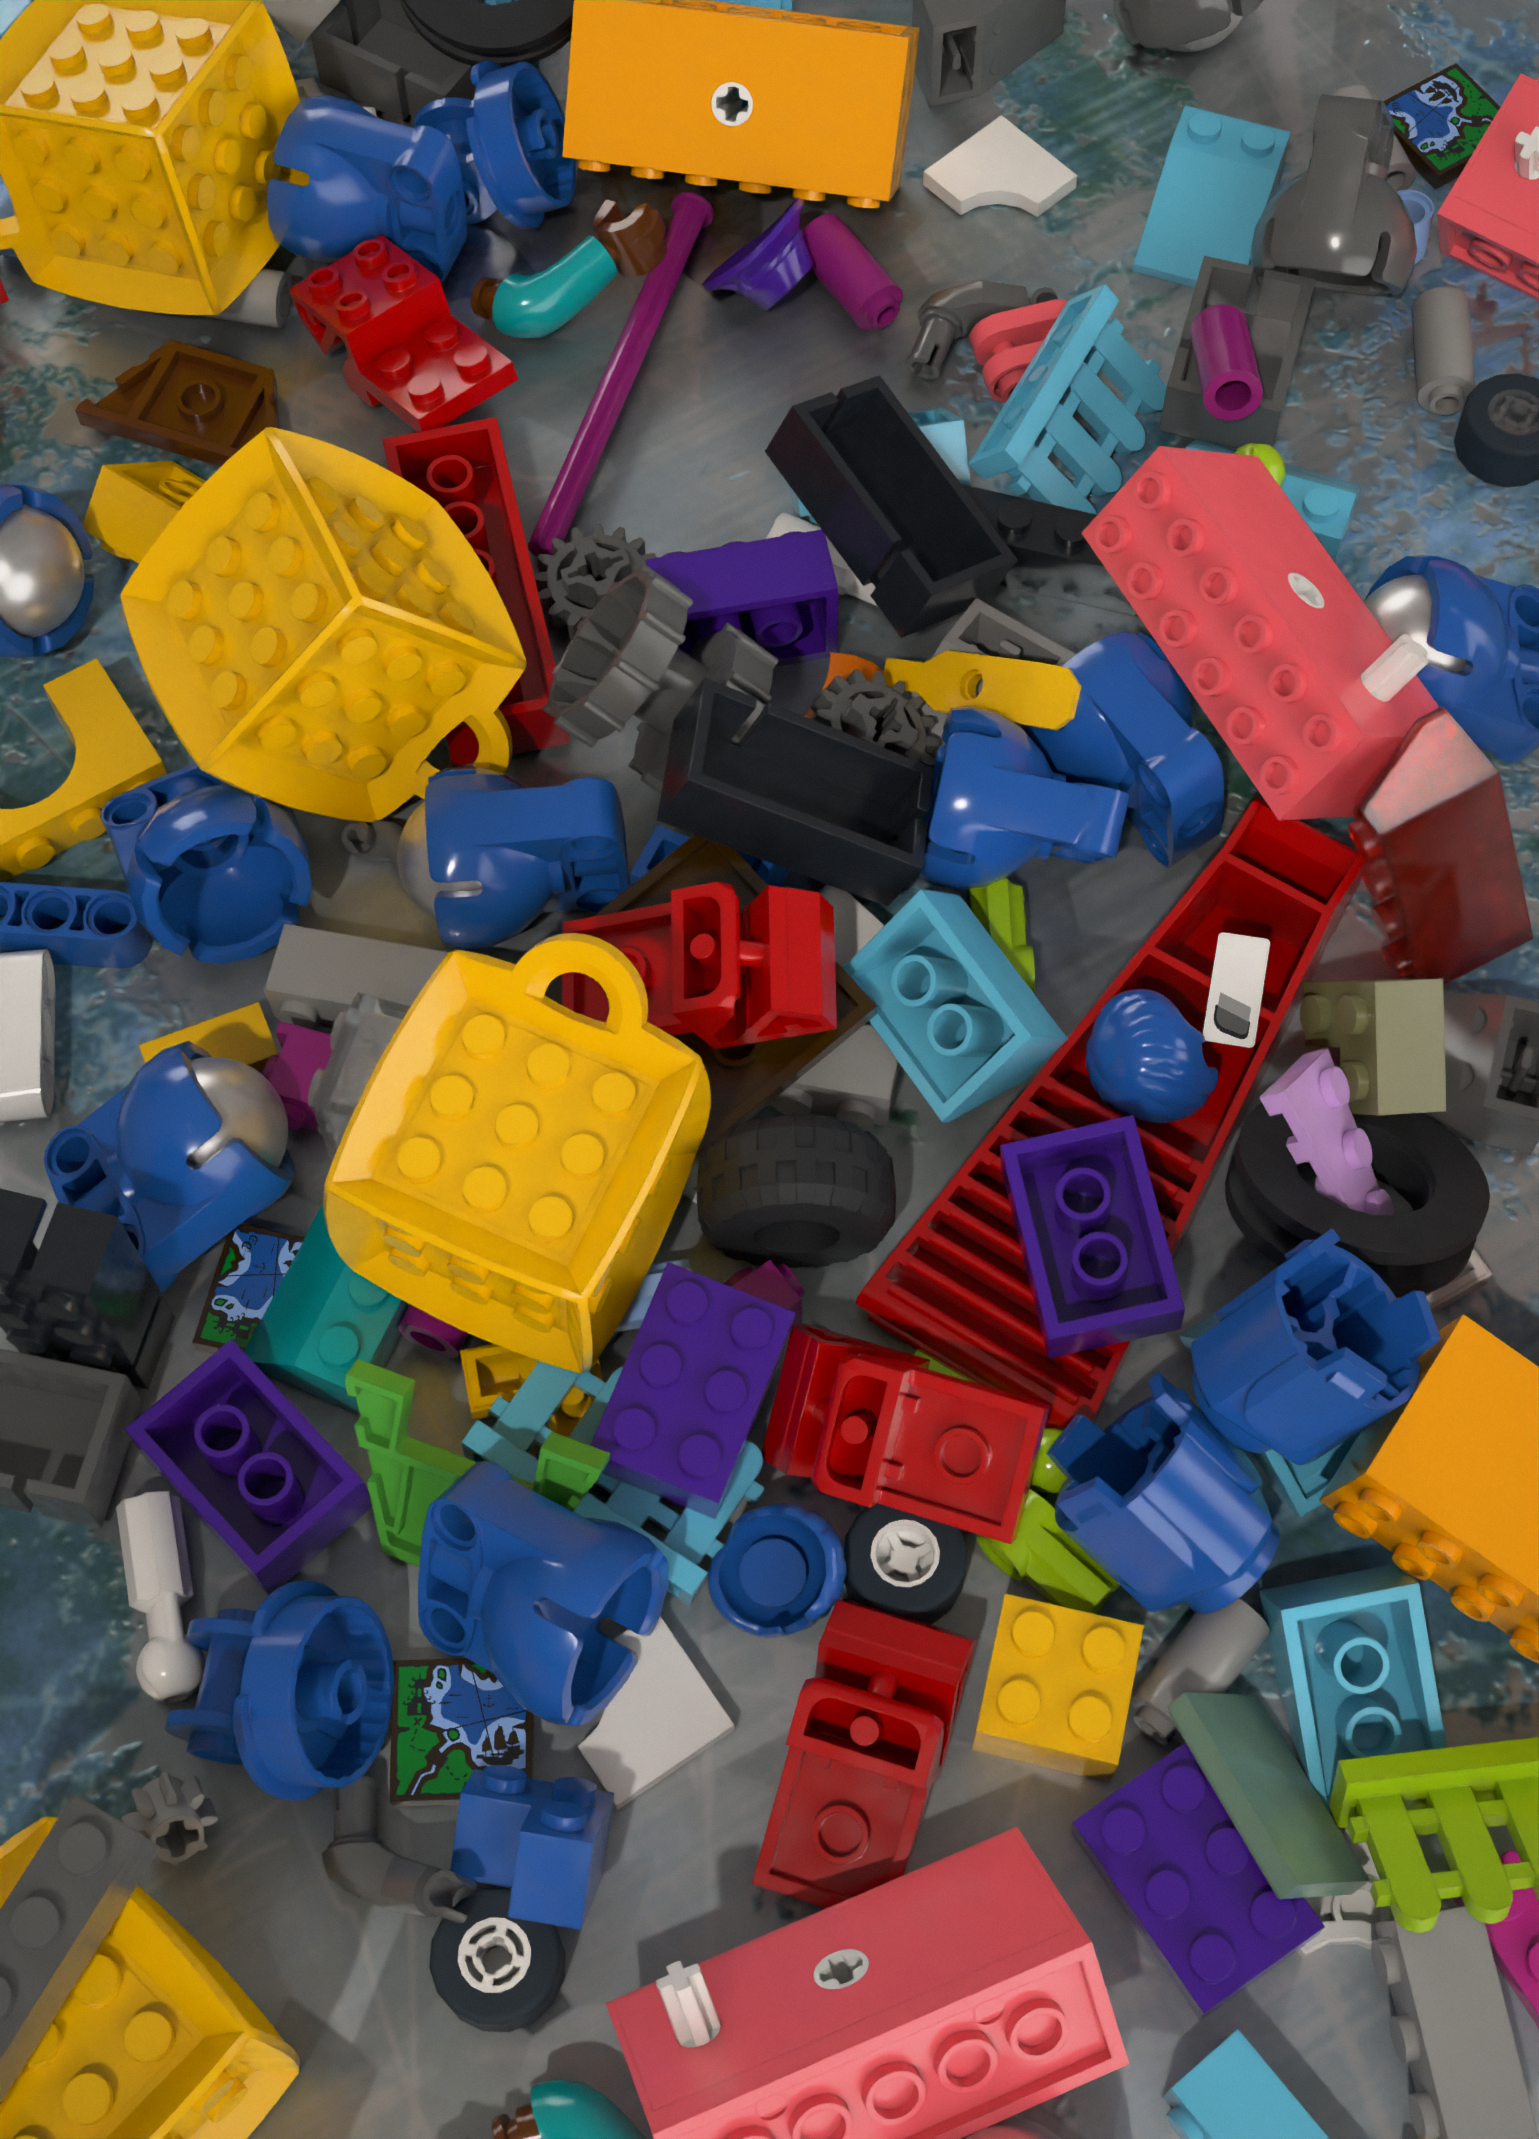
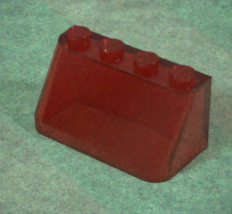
M1439 707L1415 720L1354 806L1355 822L1348 825V830L1356 848L1367 862L1359 867L1368 891L1378 903L1371 907L1370 910L1379 931L1388 941V944L1381 947V951L1389 969L1397 979H1403L1406 976L1408 979H1443L1444 986L1534 938L1500 774L1445 708Z

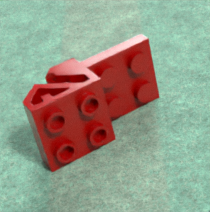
M383 235L361 242L349 254L327 267L314 270L305 280L289 289L300 319L325 356L345 344L349 356L344 359L345 364L342 370L345 373L344 380L351 391L372 408L379 403L384 404L416 432L445 426L518 380L513 362L451 315L440 279Z
M712 882L671 890V902L563 922V934L579 933L600 938L616 947L632 962L641 976L648 999L647 1022L671 1036L694 1032L715 1050L837 1029L834 907L819 892L768 885L748 906H744L743 911L739 914V897L735 895L733 886L721 882ZM569 972L562 974V1006L606 1023L609 1014V1002L601 985L593 978L582 973Z
M806 1323L792 1327L761 1452L763 1460L786 1475L810 1477L818 1491L869 1508L878 1503L1008 1544H1012L1017 1539L1050 1405L929 1370L930 1360Z
M845 1598L837 1600L818 1645L815 1678L806 1679L799 1694L785 1744L790 1747L751 1884L823 1908H829L908 1874L932 1783L941 1776L978 1639L914 1619L886 1613Z

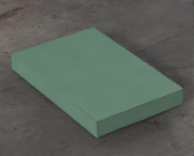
M1184 1692L1167 1706L1170 1717L1277 1898L1292 1899L1352 1895L1370 1881L1257 1695Z

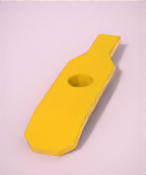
M949 650L938 654L924 663L886 658L883 671L886 686L892 688L901 680L905 683L904 691L918 693L934 711L948 714L950 708L973 706L995 711L1015 724L1058 731L1075 718L1082 687L1073 671L1068 667ZM983 678L982 689L979 695L976 696V686Z

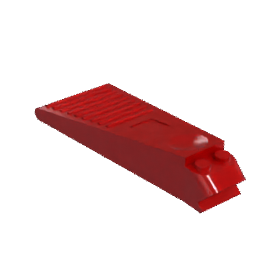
M1258 798L1253 799L1219 853L1068 1036V1040L1050 1058L861 1290L855 1305L870 1313L868 1320L916 1350L921 1349L980 1385L1050 1405L1045 1424L1046 1429L1055 1428L1064 1431L1076 1414H1083L1095 1423L1135 1340L1048 1359L1001 1170L1000 1145L1126 1117L1102 1101L1091 1085L1089 1073L1085 1065L1086 1042L1091 1036L1094 1022L1102 1008L1110 999L1124 991L1133 989L1153 990L1171 1000L1186 1021L1203 1035L1218 935L1225 932L1268 939L1270 941L1255 1045L1252 1048L1208 1041L1203 1042L1202 1053L1206 1064L1209 1067H1216L1218 1069V1082L1215 1090L1209 1095L1207 1103L1194 1115L1175 1122L1150 1123L1135 1119L1171 1258L1174 1262L1303 998V982L1311 981L1323 957L1327 943L1336 931L1368 868V857L1299 820L1279 821L1266 802Z

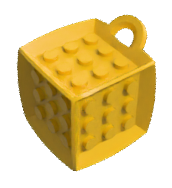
M34 0L9 27L0 39V176L7 187L14 215L0 219V250L13 248L33 283L70 296L124 309L173 315L218 316L246 289L279 247L269 227L267 210L268 183L274 178L306 186L309 184L310 177L306 172L277 165L273 161L278 137L289 114L299 104L300 99L279 36L262 0Z
M266 427L230 457L181 507L145 554L120 594L126 623L140 664L151 690L176 735L202 771L235 788L270 802L303 812L351 821H380L415 794L425 800V790L429 784L428 777L440 771L425 759L435 746L462 721L474 731L479 743L478 756L472 766L506 774L509 768L513 751L512 736L507 721L498 707L525 670L526 659L507 609L479 557L442 506L434 498L407 480L358 454L306 435L274 427Z
M565 933L539 942L517 964L459 949L448 952L414 1000L376 1064L345 1129L326 1177L323 1191V1211L328 1234L340 1258L351 1270L395 1297L466 1333L531 1359L579 1374L592 1369L618 1328L653 1263L680 1201L696 1153L704 1137L711 1108L709 1079L700 1055L677 1038L647 1022L648 999L644 983L635 966L620 950L610 943L591 935ZM569 972L582 973L593 978L601 985L608 998L609 1014L606 1023L576 1013L546 997L547 987L556 977Z
M42 1817L0 1846V1909L59 1817ZM137 1885L0 2104V2139H247L299 2074V2055L293 2047L283 2040L265 2015L222 1965L172 1915Z

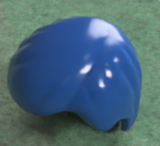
M1148 989L1124 991L1110 999L1098 1014L1091 1036L1086 1042L1085 1065L1094 1090L1107 1106L1124 1116L1134 1115V1119L1150 1123L1179 1121L1199 1111L1207 1103L1209 1095L1215 1090L1218 1082V1069L1216 1067H1209L1204 1060L1202 1053V1043L1205 1042L1204 1036L1186 1021L1178 1008L1166 996Z
M778 1503L750 1510L741 1515L732 1525L726 1543L715 1554L709 1565L708 1589L711 1600L716 1610L726 1621L754 1636L781 1638L806 1630L816 1624L819 1619L826 1617L837 1600L841 1598L847 1575L844 1547L841 1539L827 1520L817 1512L806 1510L801 1505Z

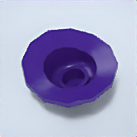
M798 197L760 236L735 252L716 268L702 283L706 291L719 289L734 290L736 294L744 296L765 311L789 294L814 265L803 240V232L799 229L800 216L805 202Z

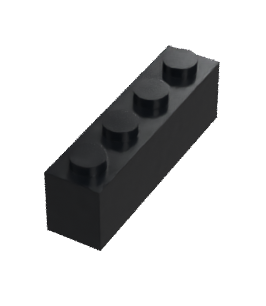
M961 484L1017 558V562L999 585L1139 617L1082 535V531L1097 516L1096 514Z

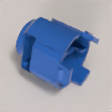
M1333 1228L1316 1240H1304L1285 1254L1287 1261L1216 1311L1214 1316L1219 1323L1192 1342V1381L1201 1410L1214 1429L1227 1441L1240 1449L1254 1453L1274 1450L1296 1465H1304L1315 1461L1404 1404L1414 1393L1420 1371L1418 1358L1441 1340L1425 1292L1414 1290L1397 1299L1379 1275L1352 1253L1334 1245L1341 1239Z
M1158 1371L1148 1380L1152 1396L1127 1410L1110 1424L1105 1431L1083 1414H1076L1046 1454L1067 1477L1057 1498L1055 1520L1057 1525L1148 1612L1165 1611L1185 1603L1196 1613L1209 1614L1230 1605L1257 1582L1276 1553L1280 1532L1277 1525L1272 1521L1260 1488L1262 1486V1479L1248 1456L1214 1429L1203 1411L1189 1399L1188 1394L1183 1389L1176 1388Z

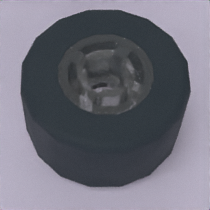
M1518 373L1500 374L1480 382L1467 396L1454 438L1457 457L1467 471L1483 482L1501 487L1525 486L1539 480V379Z

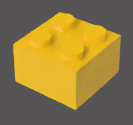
M1004 1594L972 1750L1111 1782L1119 1763L1144 1625Z

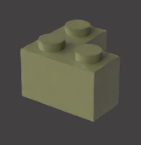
M1353 979L1303 982L1304 999L1300 1006V1021L1305 1032V1046L1340 1047L1339 1068L1344 1072L1349 1084L1350 1100L1348 1104L1352 1114L1380 1116L1446 1111L1443 979Z

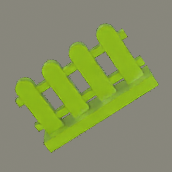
M1539 1737L1338 1760L1329 1802L1334 1821L1339 1829L1347 1828L1352 1844L1367 1843L1380 1879L1372 1881L1370 1890L1375 1907L1390 1906L1394 1919L1402 1928L1414 1933L1430 1931L1437 1923L1441 1909V1899L1461 1897L1468 1913L1476 1920L1487 1924L1499 1923L1508 1916L1513 1900V1890L1533 1888L1539 1902ZM1507 1826L1521 1862L1501 1863L1487 1827ZM1437 1834L1451 1871L1430 1873L1417 1836Z

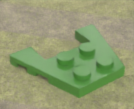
M357 1359L346 1373L345 1386L347 1395L356 1397L360 1418L354 1426L358 1445L368 1450L373 1474L368 1479L367 1485L382 1553L419 1567L422 1534L429 1505L477 1462L456 1455L448 1449L435 1447L409 1437L407 1431L416 1380ZM551 1431L540 1449L534 1484L517 1478L511 1473L509 1474L517 1483L574 1512L582 1498L603 1472L609 1462L610 1453Z

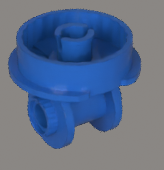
M493 61L477 63L472 66L470 74L472 84L475 87L474 99L449 97L432 101L419 110L414 119L413 128L420 125L433 127L445 134L453 143L462 174L467 225L485 220L498 208L502 215L515 227L523 230L535 228L543 223L545 212L567 206L575 193V159L562 157L565 126L564 113L550 84L532 64L522 61L502 67Z
M293 1581L274 1590L256 1611L224 1608L219 1611L217 1618H199L189 1623L186 1636L187 1641L208 1652L195 1710L181 1709L170 1711L165 1724L166 1732L188 1742L187 1753L211 1762L244 1766L257 1787L269 1796L281 1800H303L314 1796L325 1787L341 1788L357 1781L370 1768L384 1742L391 1718L392 1696L394 1692V1665L385 1628L376 1612L367 1603L355 1597L339 1596L334 1590L320 1582Z

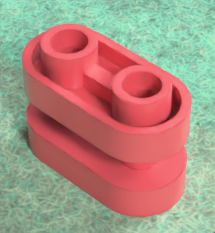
M1050 300L999 312L982 319L973 327L969 335V342L977 362L984 366L982 376L989 395L993 400L1006 403L1068 300Z

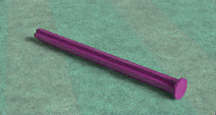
M683 192L677 194L673 199L671 209L674 216L664 237L667 248L666 255L663 261L655 269L651 270L645 279L531 535L528 550L535 556L540 554L553 556L551 540L558 538L564 541L701 228L709 226L714 218V210L711 204L697 194Z

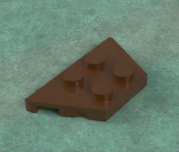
M170 340L155 350L143 364L133 366L115 378L118 386L116 390L96 404H93L87 398L79 403L75 410L80 425L219 467L266 427L279 429L277 382L273 369L175 340Z

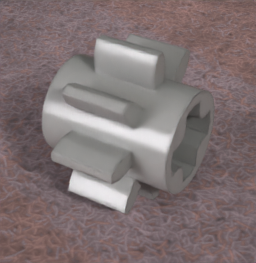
M161 1772L159 1778L148 1782L142 1789L134 1788L131 1791L136 1803L137 1812L128 1813L123 1816L122 1823L161 1847L155 1856L156 1858L171 1863L175 1867L179 1865V1862L193 1856L198 1850H206L208 1845L204 1838L203 1827L216 1823L218 1816L211 1799L205 1798L199 1779L196 1776H192L184 1783L178 1778L170 1777L167 1772Z

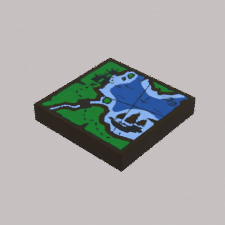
M1457 63L1383 101L1392 116L1394 134L1418 173L1434 189L1460 176L1500 109V106Z
M240 1224L228 1233L192 1341L196 1350L214 1354L232 1339L243 1352L245 1351L305 1237Z
M467 1658L393 1660L394 1692L391 1716L389 1802L392 1807L457 1805L460 1801L461 1791L474 1769L484 1770V1768L492 1765L516 1767L526 1773V1778L534 1779V1714L525 1710L495 1677L494 1673Z

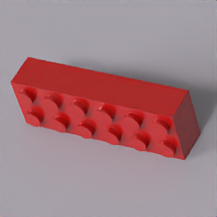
M497 417L382 439L389 471L407 480L434 498L447 512L490 575L514 625L526 659V668L498 707L510 728L513 743L512 755L570 743L569 733L554 724L555 718L543 711V707L548 701L554 677L552 671L556 666ZM462 721L446 735L452 767L474 763L479 752V743L474 731Z

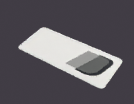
M1225 932L1218 935L1203 1029L1205 1041L1252 1048L1255 1045L1270 941L1268 939Z

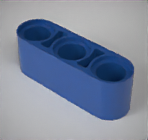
M0 882V917H4L0 921V953L47 949L50 952L53 964L114 969L131 968L141 963L149 954L152 947V937L137 919L131 898L127 893L116 890ZM59 921H66L62 926L56 929L47 930L52 924H55ZM127 925L123 931L108 935L112 929Z

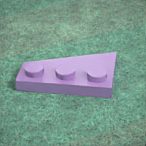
M1328 1048L1303 1054L1259 1097L1269 1116L1282 1113L1291 1128L1293 1136L1288 1137L1286 1143L1289 1152L1296 1164L1304 1162L1311 1164L1317 1175L1315 1191L1342 1207L1370 1215H1395L1390 1196L1385 1190L1379 1188L1371 1166L1372 1148L1369 1138L1363 1129L1357 1128L1349 1107L1350 1089L1344 1072L1341 1068L1334 1066Z

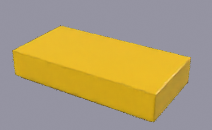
M259 1001L139 1045L145 1063L163 1049L190 1041L206 1050L213 1057L236 1060L254 1068L258 1072L265 1069L272 1055L279 1056Z

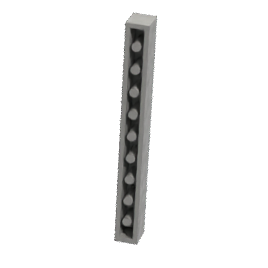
M284 924L264 991L274 1018L280 1019L282 1022L312 1029L315 1025L339 1029L344 1034L360 1040H372L376 1036L391 1039L414 1000L448 952ZM864 1024L768 1105L789 1116L803 1117L814 1113L836 1117L840 1122L847 1121L856 1124L859 1128H867L873 1124L888 1127L900 1063L874 1027Z

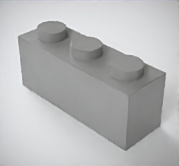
M1465 1905L1440 1909L1436 1925L1430 1931L1424 1933L1410 1932L1402 1928L1395 1919L1374 1923L1378 1939L1373 1940L1371 1943L1373 1964L1380 1982L1383 1985H1390L1397 2016L1390 2018L1391 2038L1401 2062L1409 2063L1416 2092L1409 2095V2111L1419 2139L1538 2138L1539 2134L1485 1923L1473 1918L1466 1910Z

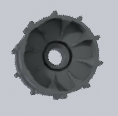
M642 563L636 572L626 576L618 583L614 581L609 591L596 604L586 619L580 621L577 626L578 630L569 643L559 665L552 671L554 677L548 701L544 705L543 711L555 718L554 724L591 748L595 746L599 739L609 736L616 730L621 732L625 727V723L632 715L643 721L636 729L639 734L635 744L634 758L630 761L628 767L642 775V782L661 793L674 718L702 680L707 678L757 698L755 710L729 742L737 745L760 715L764 706L772 699L769 691L772 684L773 668L778 663V659L767 652L763 646L728 622L721 631L710 635L703 641L698 639L689 654L680 650L678 646L686 638L683 632L687 621L688 608L692 605L693 599Z

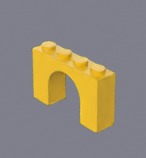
M97 658L43 685L57 719L76 748L75 761L65 782L49 797L22 808L0 809V882H5L26 870L40 868L47 864L53 856L82 841H90L101 836L106 831L101 821V811L110 800L151 780L167 775L161 758Z

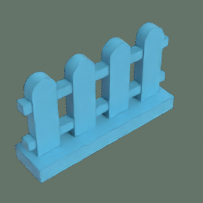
M1106 284L1074 297L1065 304L968 464L983 480L1007 472L1012 477L1008 487L1017 496L1027 493L1034 501L1096 515V510L1086 499L1089 492L1101 497L1113 493L1120 488L1122 482L1121 471L1110 456L1113 451L1119 455H1128L1142 449L1146 439L1145 430L1134 415L1137 410L1145 415L1163 410L1167 386L1158 376L1161 370L1158 363L1153 358L1144 361L1120 335L1125 327L1116 317L1108 320L1119 299ZM1100 369L1124 394L1121 401L1097 376ZM1075 410L1100 435L1097 442L1072 417ZM1051 451L1075 475L1076 478L1073 483L1047 458Z
M537 1361V1365L510 1403L498 1396L490 1407L489 1413L498 1418L492 1429L478 1419L461 1442L464 1456L475 1462L490 1461L496 1463L517 1478L534 1484L538 1459L528 1452L534 1443L540 1447L543 1445L552 1431L546 1427L573 1387L575 1386L593 1398L594 1401L569 1438L590 1445L623 1367L615 1370L605 1383L590 1372L579 1374ZM746 1442L716 1519L686 1508L680 1516L659 1502L662 1497L602 1473L595 1483L612 1494L607 1503L604 1504L594 1496L586 1493L574 1513L584 1518L616 1521L648 1537L669 1562L667 1592L688 1606H691L705 1585L708 1572L699 1567L705 1556L712 1560L715 1554L723 1548L724 1544L716 1539L743 1498L756 1505L765 1491V1487L755 1482L763 1464L762 1453L754 1443ZM647 1519H650L669 1532L663 1542L642 1529Z

